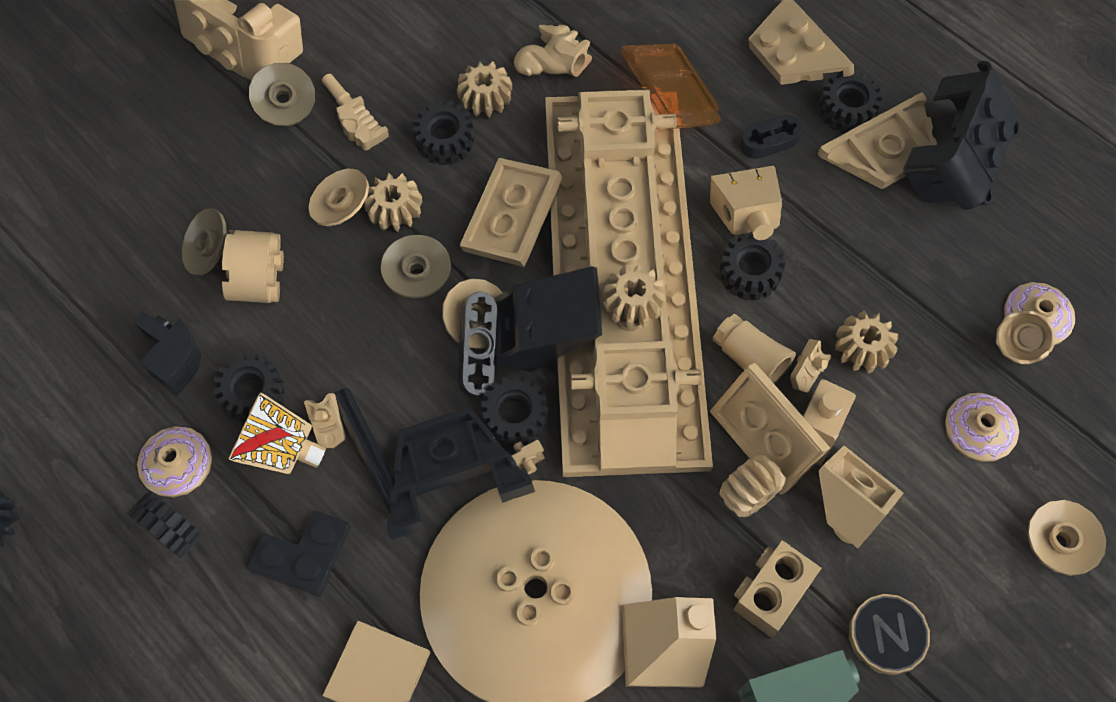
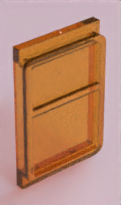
M670 43L622 47L620 50L644 90H650V99L660 114L676 113L677 127L669 129L719 124L721 121L717 114L719 106L680 46Z

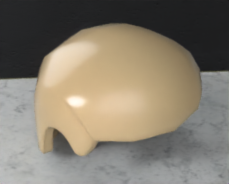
M1017 311L1008 314L998 326L996 344L1003 356L1012 362L1019 364L1035 363L1046 358L1055 345V329L1047 317L1036 311Z

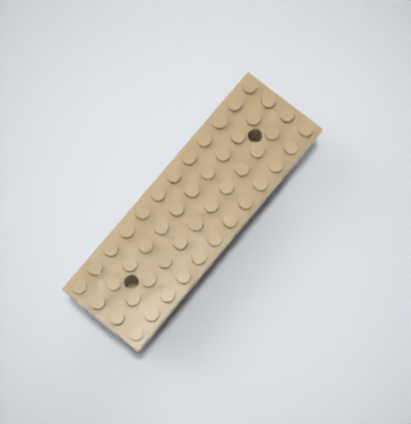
M650 90L578 92V96L545 97L548 169L557 170L562 176V181L550 206L553 276L591 266L597 267L603 334L557 358L563 477L711 471L713 462L676 93L650 94ZM640 264L642 273L645 274L653 269L655 280H663L664 290L662 293L665 294L666 301L665 305L660 308L661 312L657 320L649 318L648 325L645 328L638 321H634L633 326L628 329L625 319L614 323L612 320L613 312H605V299L602 297V290L605 285H608V277L611 273L619 275L620 268L623 265L631 272Z

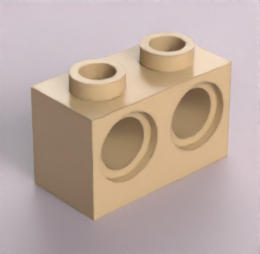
M783 540L775 550L769 546L766 548L755 564L761 571L754 580L746 577L734 594L739 599V602L733 610L770 638H773L780 630L821 570V567ZM785 564L790 567L793 572V579L781 578L776 572L775 565ZM763 594L771 600L772 610L763 611L759 609L754 603V595Z

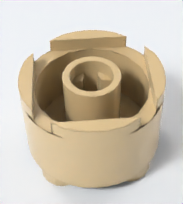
M229 230L230 234L226 235L222 258V270H226V277L229 279V282L222 281L225 300L259 303L279 302L280 282L276 281L277 271L283 270L284 253L280 250V234Z

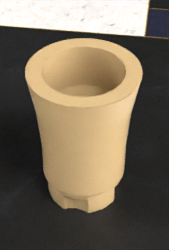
M736 314L727 317L717 328V332L713 336V341L721 346L722 351L743 370L747 366L756 363L774 384L786 373L796 356L795 351L776 342L749 321H743Z

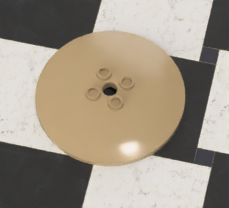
M533 480L535 492L503 503L498 489H491L474 498L457 511L444 525L429 550L420 585V610L427 639L436 657L450 676L465 690L485 702H586L611 686L625 671L622 606L624 604L652 601L651 576L643 549L631 528L614 509L594 495L577 487L552 481ZM532 579H540L547 585V592L543 597L533 599L525 593V585Z

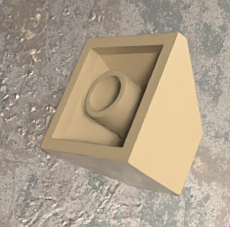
M843 446L819 470L827 524L834 529L835 534L842 541L853 544L856 548L862 545L904 494L846 446Z
M674 597L624 604L622 606L626 687H704L716 642L713 599Z

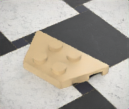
M782 0L748 38L751 51L781 85L797 83L801 80H823V73L843 71V77L854 74V64L794 0Z
M921 92L824 144L818 151L819 157L880 189H884L904 178L903 167L911 149L919 146L937 145L936 139L932 135L931 117H927L924 107L926 96Z

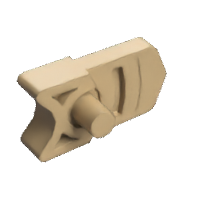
M809 339L801 355L798 356L797 365L790 376L793 389L808 393L820 372L826 369L831 355L822 353L821 341Z
M328 393L320 403L313 400L304 401L317 443L326 448H335L345 440V433L335 394Z
M539 440L526 446L522 442H518L513 446L516 454L512 455V457L515 459L517 466L520 469L524 467L528 474L537 470L534 464L545 459L542 454L544 449Z

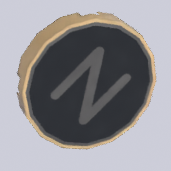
M881 594L869 598L856 609L849 622V641L854 654L860 661L871 667L870 669L879 674L898 675L912 670L925 658L930 646V629L924 615L912 602L897 595Z

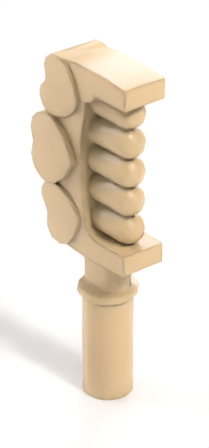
M326 74L322 78L324 86L337 100V103L341 105L337 108V116L343 127L344 135L348 137V140L356 141V145L361 146L363 150H369L389 137L387 127H381L374 120V117L369 115L370 113L365 109L361 96L352 99L350 94L344 90L332 74Z

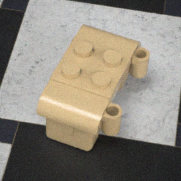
M174 0L182 36L195 44L201 53L208 54L219 61L226 69L233 70L251 81L254 75L263 67L273 63H291L303 52L300 18L280 4H276L270 9L264 3H259L241 18H237L232 15L236 11L237 5L228 0Z

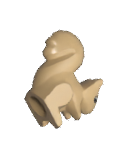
M539 25V30L542 34L540 38L547 45L545 47L527 45L522 47L514 58L515 69L520 74L526 76L539 75L543 71L548 74H567L578 77L592 60V56L587 54L590 41L583 40L579 43L578 40H575L578 32L575 30L570 31L566 25Z

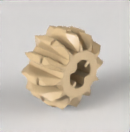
M479 61L476 68L467 65L466 73L459 74L457 96L462 101L465 111L473 109L476 117L481 112H485L489 118L493 110L502 113L504 105L510 104L512 81L510 77H507L504 67L496 69L494 62L484 66L481 61Z
M388 172L384 181L375 177V187H369L368 196L364 202L369 220L373 224L379 223L383 231L392 225L394 230L398 232L400 225L403 223L411 227L413 223L412 218H420V206L423 203L422 196L414 180L407 182L403 173L397 179H393V176Z
M640 264L631 272L623 265L620 268V274L611 273L608 277V285L603 287L602 297L605 299V312H613L612 320L614 323L625 319L628 329L633 326L634 321H638L645 328L648 325L649 318L657 320L660 316V308L665 305L666 296L662 293L664 290L663 280H655L653 269L645 274L642 273Z
M865 311L859 313L857 318L852 315L847 317L844 325L840 326L836 333V337L839 340L835 344V350L844 352L841 357V363L852 361L854 363L853 371L858 370L862 365L868 374L873 372L876 366L880 369L885 368L889 363V359L893 358L897 352L895 343L898 340V334L889 332L892 327L891 321L882 324L879 321V313L870 319Z
M756 455L752 459H748L742 466H738L737 470L729 475V478L722 483L719 495L723 498L725 505L731 511H734L738 517H749L765 506L782 490L786 478L774 461L771 462L767 456Z

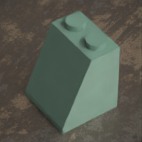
M843 650L750 679L737 693L741 702H848L859 691L857 683H859L860 679L854 662L851 659H846Z

